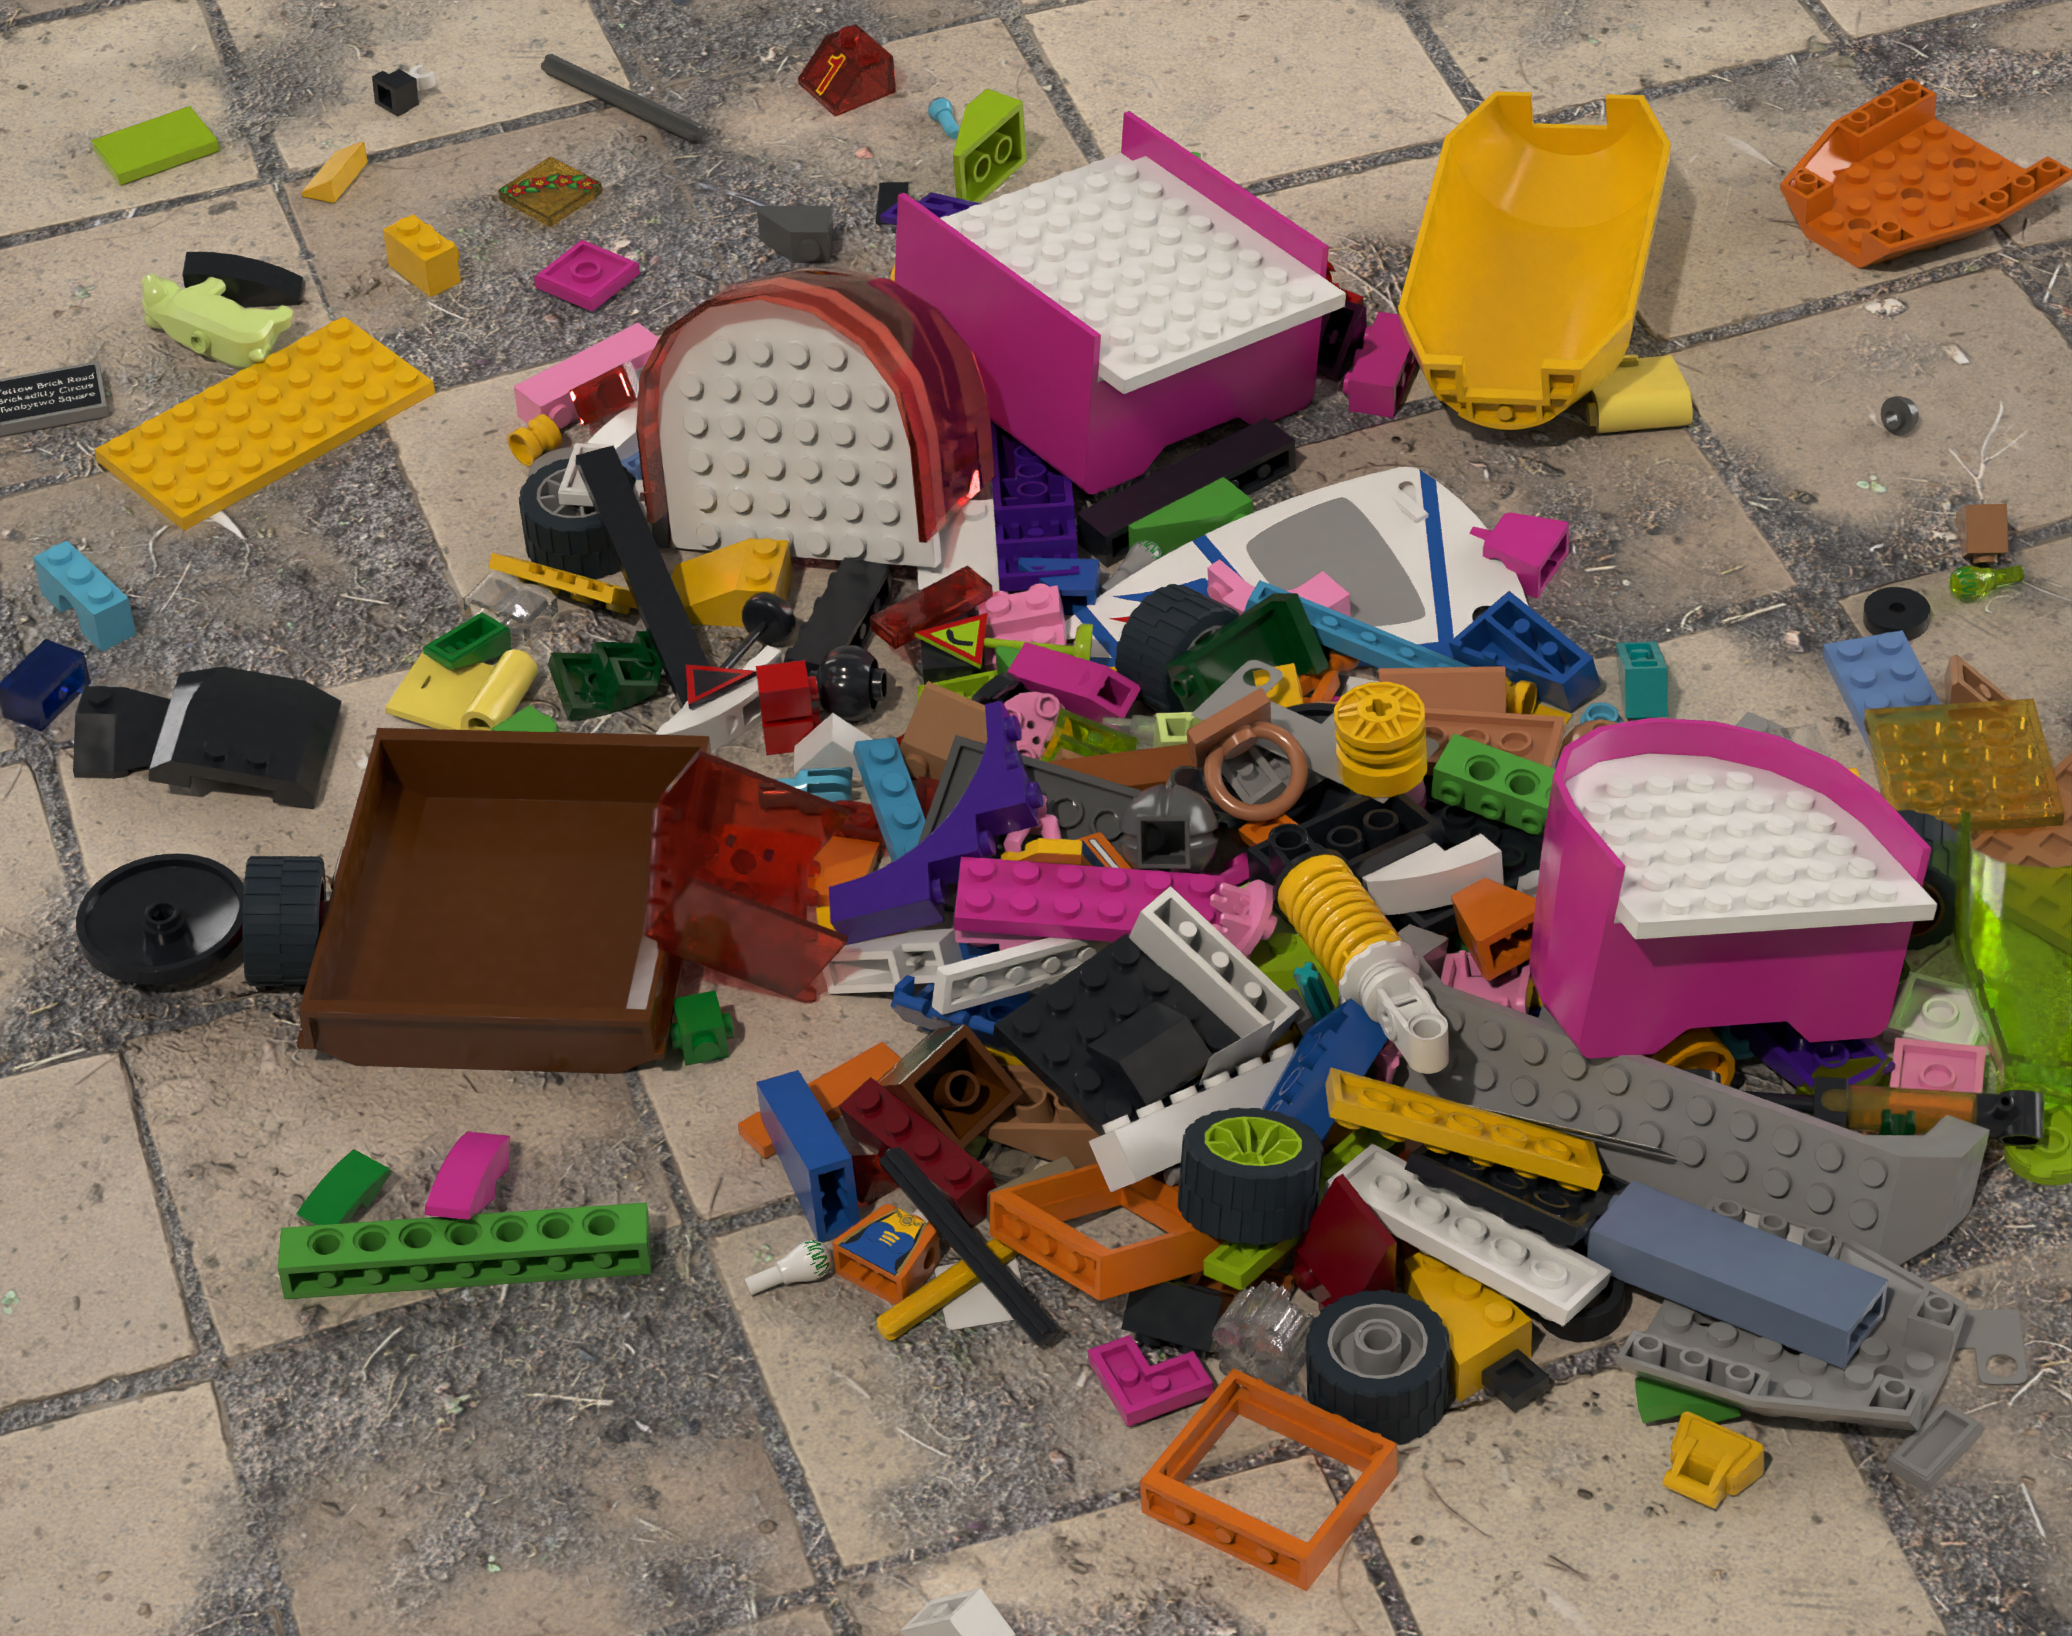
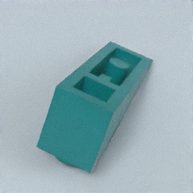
M1657 641L1616 643L1622 708L1625 717L1633 718V721L1646 718L1668 717L1667 665Z

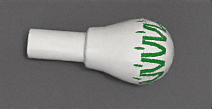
M811 1239L801 1242L785 1257L776 1261L775 1266L744 1279L750 1295L752 1296L780 1283L787 1285L794 1282H809L821 1279L827 1275L831 1268V1252L826 1245L818 1240Z

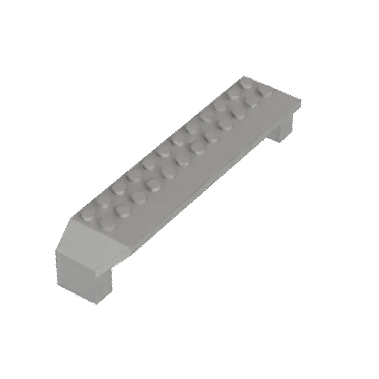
M1410 924L1398 932L1400 938L1411 946L1413 954L1418 957L1420 963L1418 976L1421 978L1424 989L1430 995L1433 1004L1448 1022L1449 1062L1439 1072L1424 1074L1413 1070L1408 1065L1404 1056L1399 1057V1066L1396 1068L1392 1080L1393 1085L1461 1104L1662 1149L1674 1156L1569 1133L1594 1140L1601 1170L1630 1183L1634 1180L1703 1208L1707 1207L1714 1195L1724 1199L1735 1200L1740 1204L1766 1212L1778 1213L1789 1219L1812 1226H1820L1829 1231L1845 1235L1897 1265L1903 1264L1943 1240L1970 1213L1990 1132L1989 1129L1946 1115L1925 1135H1863L1642 1055L1586 1058L1579 1052L1559 1025L1444 985L1441 981V975L1449 938ZM1374 1061L1368 1069L1369 1078L1375 1079L1378 1068Z

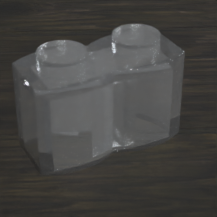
M501 571L489 572L463 598L466 621L483 612L509 627L511 642L525 647L532 646L559 619L557 597L549 589L535 584H523L516 576Z

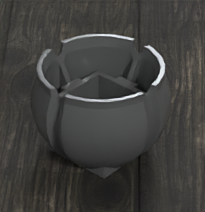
M1177 784L1170 790H1167L1165 785H1155L1139 793L1125 809L1119 829L1125 833V837L1120 840V848L1125 859L1133 869L1199 874L1212 860L1218 846V838L1213 834V830L1218 827V821L1212 807L1194 790ZM1147 821H1185V855H1148Z

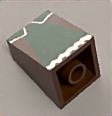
M966 1024L933 1029L877 1081L962 1149L1023 1094L1022 1090Z

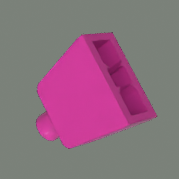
M1509 512L1502 516L1493 531L1473 526L1469 533L1485 540L1483 557L1489 560L1492 558L1501 560L1507 569L1516 573L1524 594L1537 599L1569 552V522Z

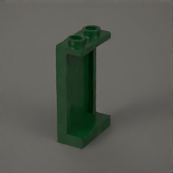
M1273 593L1169 662L1165 667L1171 678V687L1180 698L1185 712H1194L1240 667L1250 660H1258L1272 667L1294 663L1298 677L1302 674L1318 675L1328 668L1329 665L1298 593ZM1260 668L1245 672L1243 675L1244 682L1250 686H1255L1253 671L1261 670Z

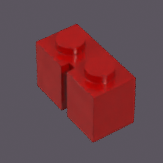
M805 660L755 666L766 756L794 752L795 745L821 724L819 707L811 708V701L819 700L816 676L808 677Z

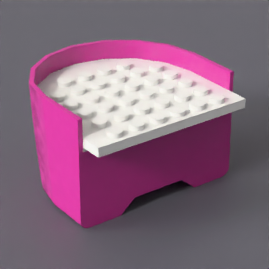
M1646 718L1600 726L1563 747L1553 774L1536 893L1530 952V973L1542 1004L1579 1052L1586 1058L1655 1054L1687 1029L1787 1021L1809 1043L1876 1037L1885 1030L1890 1020L1913 922L1934 920L1937 903L1922 888L1932 848L1878 791L1838 761L1783 737L1717 721Z

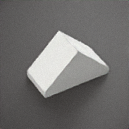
M832 713L795 745L794 778H796L797 773H800L801 769L851 767L853 769L852 777H862L853 754L855 742L873 739Z

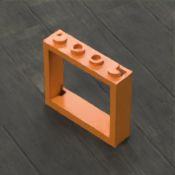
M1096 1163L990 1193V1236L1099 1301L1204 1271L1203 1260L1226 1241L1210 1237L1208 1234L1192 1227V1224L1182 1217V1212L1178 1209L1179 1186L1167 1185L1164 1177L1156 1173L1110 1192L1099 1164ZM1121 1205L1168 1233L1110 1250L1065 1224L1063 1221Z
M1233 1368L1140 1480L1142 1513L1307 1591L1396 1478L1397 1443L1382 1437L1380 1433H1373L1337 1414H1332L1314 1406L1300 1396L1290 1395L1265 1383L1260 1378L1256 1379ZM1238 1415L1363 1472L1308 1543L1183 1484Z

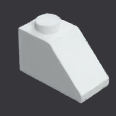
M981 1588L930 1600L900 1630L903 1636L1016 1635Z

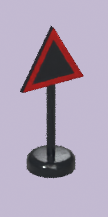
M761 592L754 594L745 602L741 611L742 622L749 634L720 667L686 665L689 709L757 676L754 670L732 669L756 641L769 646L781 645L793 635L796 629V618L792 609L783 599L771 593Z

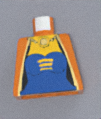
M891 1204L882 1205L832 1242L835 1273L893 1305L898 1304L920 1289L940 1260L938 1232L918 1208L910 1215Z

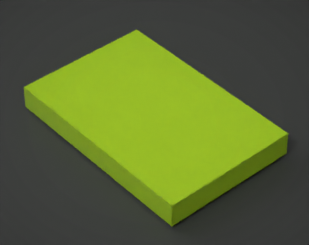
M191 106L91 140L93 151L119 185L136 181L220 151L218 140Z

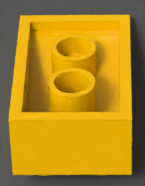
M749 538L674 565L671 579L690 623L694 625L744 627L741 611L745 602L754 594L767 592L778 596L786 602L793 578L789 540Z

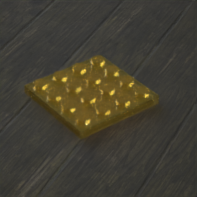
M2034 698L1864 710V725L1880 794L1895 810L1907 809L1915 810L1918 813L1930 814L1935 816L1936 819L1949 824L1956 832L2063 825L2065 812Z

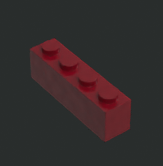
M872 1077L838 1106L853 1138L880 1159L885 1155L884 1152L887 1149L900 1147L971 1229L987 1215V1193L997 1188L990 1170Z

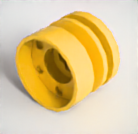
M1369 682L1352 688L1340 697L1334 707L1337 771L1343 784L1357 794L1373 798L1400 795L1420 784L1427 773L1425 707L1419 695L1404 685L1392 682Z

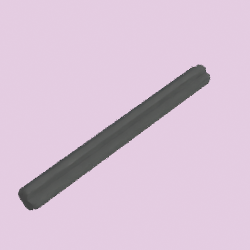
M548 54L541 63V69L546 74L693 144H699L702 141V137L706 134V129L700 123L558 56Z

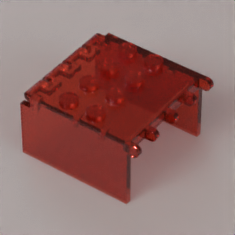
M698 750L657 799V806L662 808H656L652 811L650 836L652 840L650 841L648 870L650 873L648 874L646 904L648 907L646 908L645 936L657 941V949L802 1003H813L816 1001L817 991L809 985L848 943V936L807 920V906L814 907L820 902L819 892L808 887V877L820 875L821 864L814 860V858L851 817V809Z

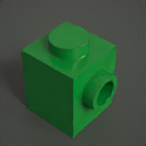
M716 991L674 998L675 1023H671L670 1039L673 1050L681 1048L685 1066L728 1058L727 1039L734 1038L733 1025L730 1013H721Z

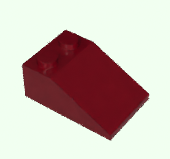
M1344 1174L1337 1176L1333 1180L1311 1219L1310 1229L1302 1234L1294 1249L1293 1278L1304 1293L1310 1292L1319 1303L1320 1313L1328 1304H1333L1338 1298L1345 1295L1350 1296L1366 1290H1390V1292H1394L1397 1242Z

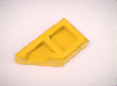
M1038 838L1025 844L1024 851H1007L1001 854V859L1082 865V841Z

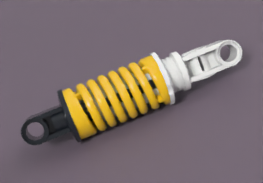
M1287 823L1274 827L1268 835L1270 874L1276 880L1273 887V902L1278 911L1288 919L1304 943L1309 947V950L1339 989L1342 998L1346 999V1001L1351 998L1363 1007L1370 1019L1380 1023L1387 1038L1393 1041L1413 1070L1424 1074L1443 1070L1449 1062L1448 1022L1433 1004L1430 995L1424 989L1423 982L1418 976L1420 968L1419 959L1413 954L1411 946L1400 938L1398 932L1393 928L1360 881L1354 876L1349 862L1341 853L1331 849H1319L1308 835L1307 830L1300 825Z

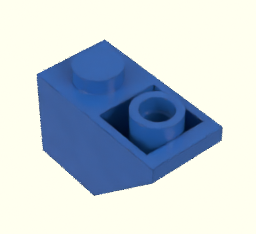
M1019 558L1018 567L1021 572L1071 569V566H1079L1080 575L1039 578L1040 584H1045L1049 587L1058 585L1064 615L1073 616L1085 606L1095 605L1096 598L1100 595L1099 588L1101 587L1099 559ZM1030 566L1046 567L1042 570H1034Z

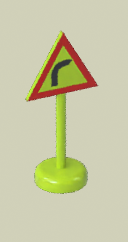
M988 613L915 632V637L981 669L983 648L996 649L999 645L1021 649L1025 641L985 638ZM1084 623L1077 627L1074 646L1036 642L1028 643L1090 661L1093 624Z

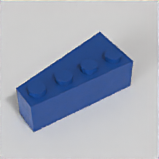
M1350 998L1309 1027L1262 1110L1281 1112L1284 1115L1300 1120L1303 1124H1307L1320 1137L1323 1145L1329 1135L1328 1130L1335 1121V1118L1329 1117L1325 1087L1330 1068L1364 1076L1388 1039L1380 1023L1370 1019L1363 1007Z

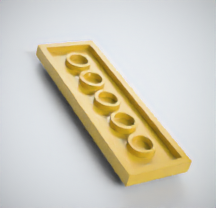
M1330 1068L1325 1083L1329 1117L1335 1118L1334 1120L1343 1127L1349 1129H1360L1361 1126L1378 1130L1383 1137L1397 1142H1404L1406 1138L1423 1143L1427 1149L1440 1154H1449L1450 1151L1468 1155L1471 1161L1483 1166H1494L1495 1163L1508 1166L1515 1173L1526 1178L1537 1179L1540 1175L1555 1179L1559 1185L1573 1191H1582L1583 1188L1597 1191L1603 1174L1594 1140Z

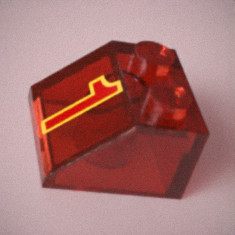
M857 24L846 26L837 32L825 36L799 75L798 84L836 117L895 93L894 59L887 50Z

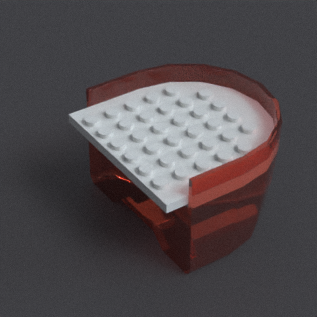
M807 267L756 275L733 283L664 329L640 374L636 432L645 506H647V522L655 523L665 513L669 512L673 548L715 551L749 538L789 540L791 557L843 560L844 557L882 564L936 567L941 562L939 530L995 476L988 398L973 351L938 308L891 279L839 267Z

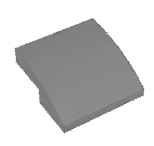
M1254 744L1250 749L1232 759L1224 758L1221 773L1244 803L1264 804L1276 799L1284 792L1290 780L1291 766L1288 759ZM1308 769V779L1304 792L1327 777Z

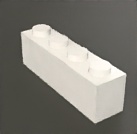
M1171 886L1140 912L1129 938L1158 966L1181 982L1238 1036L1243 1038L1275 1020L1263 1050V1055L1287 1034L1300 1007Z

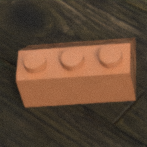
M1505 666L1379 668V682H1392L1408 687L1419 695L1425 708L1506 713Z

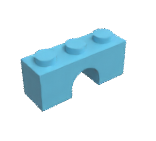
M68 540L52 546L33 557L41 594L61 613L73 607L80 623L81 632L98 649L103 652L136 635L129 598Z

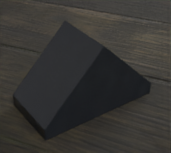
M1345 300V307L1322 316L1317 373L1340 380L1352 368L1356 350L1363 348L1364 333L1367 327L1365 306Z

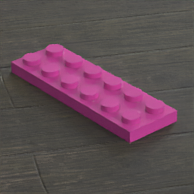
M961 856L954 930L1114 942L1126 933L1130 936L1140 912L1170 886L1210 924L1222 926L1220 923L1222 912L1210 905V896L1216 894L1224 897L1220 894V884L1224 883L1225 876Z

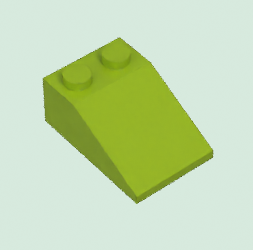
M988 88L965 107L953 152L956 198L977 203L984 200L1027 162L1023 101Z

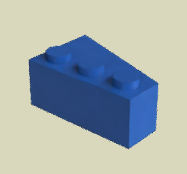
M1510 591L1504 594L1449 642L1454 660L1472 667L1505 666L1506 676L1511 682L1515 684L1521 680L1534 682L1537 687V700L1570 712L1601 686L1593 658Z

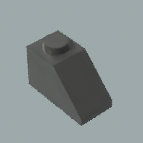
M757 206L760 241L793 263H830L834 240L831 206Z

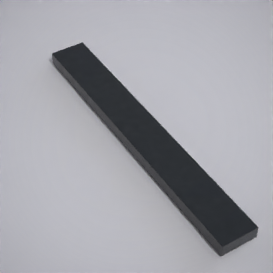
M614 445L576 455L575 464L679 707L682 709L688 701L686 665L709 666Z

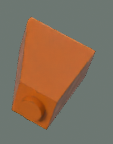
M1483 878L1451 895L1459 935L1484 979L1490 981L1530 959L1535 897L1487 878Z

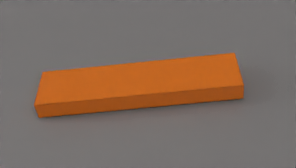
M882 1041L807 1085L831 1122L842 1115L838 1106L870 1077L878 1081L901 1058ZM760 1111L738 1123L739 1135L764 1159L776 1153L762 1122Z

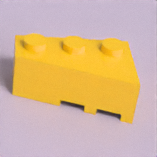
M1421 1251L1404 1261V1294L1410 1295L1411 1298L1421 1300L1429 1305V1308L1433 1312H1437L1441 1317L1442 1324L1447 1328L1450 1344V1381L1453 1385V1393L1459 1403L1483 1389L1485 1386L1481 1384L1482 1371L1518 1348L1529 1359L1531 1358L1532 1319L1508 1298L1502 1296L1497 1290L1474 1278L1463 1275L1458 1269Z

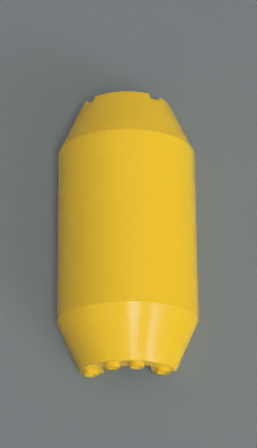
M1494 91L1445 136L1400 298L1398 314L1403 333L1431 390L1440 401H1443L1458 412V416L1484 427L1503 430L1526 429L1550 421L1600 385L1612 374L1624 357L1632 334L1671 156V142L1644 95L1606 94L1607 125L1534 123L1532 92Z

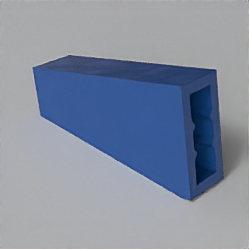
M799 1070L756 1082L762 1122L816 1240L824 1242L837 1238L860 1222L851 1155Z

